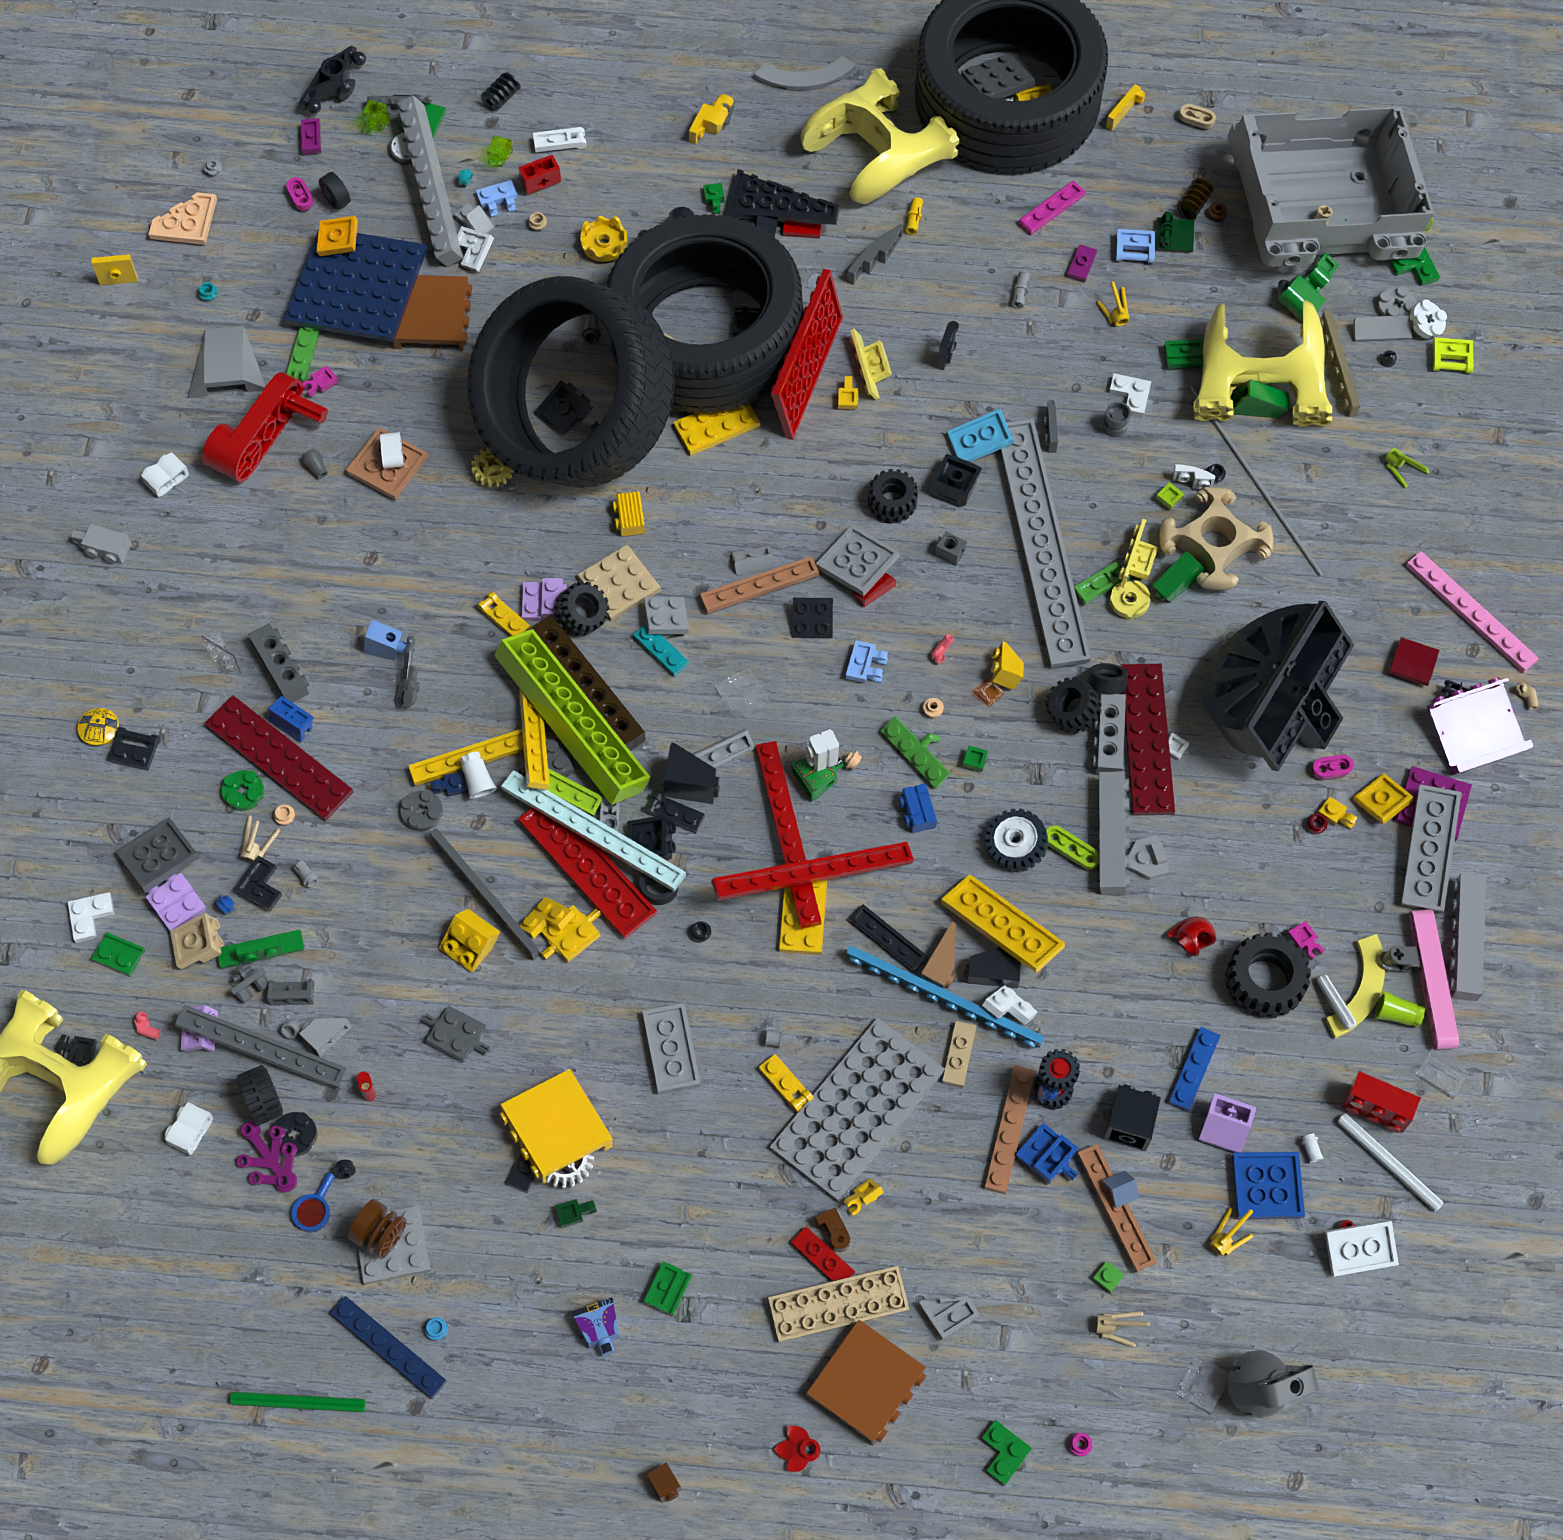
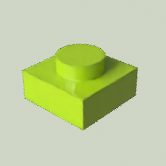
M1170 482L1156 495V499L1170 510L1184 497V493Z

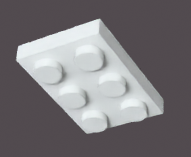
M1391 1220L1325 1231L1331 1274L1334 1277L1399 1265Z

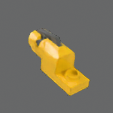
M720 94L711 106L703 103L689 130L690 143L697 144L699 138H702L705 132L717 134L724 125L730 124L734 110V100L732 97Z

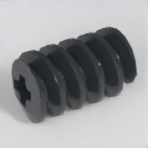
M504 72L481 94V100L487 108L495 111L496 108L500 109L502 104H505L507 99L512 97L511 94L514 95L516 90L521 88V85L513 75Z

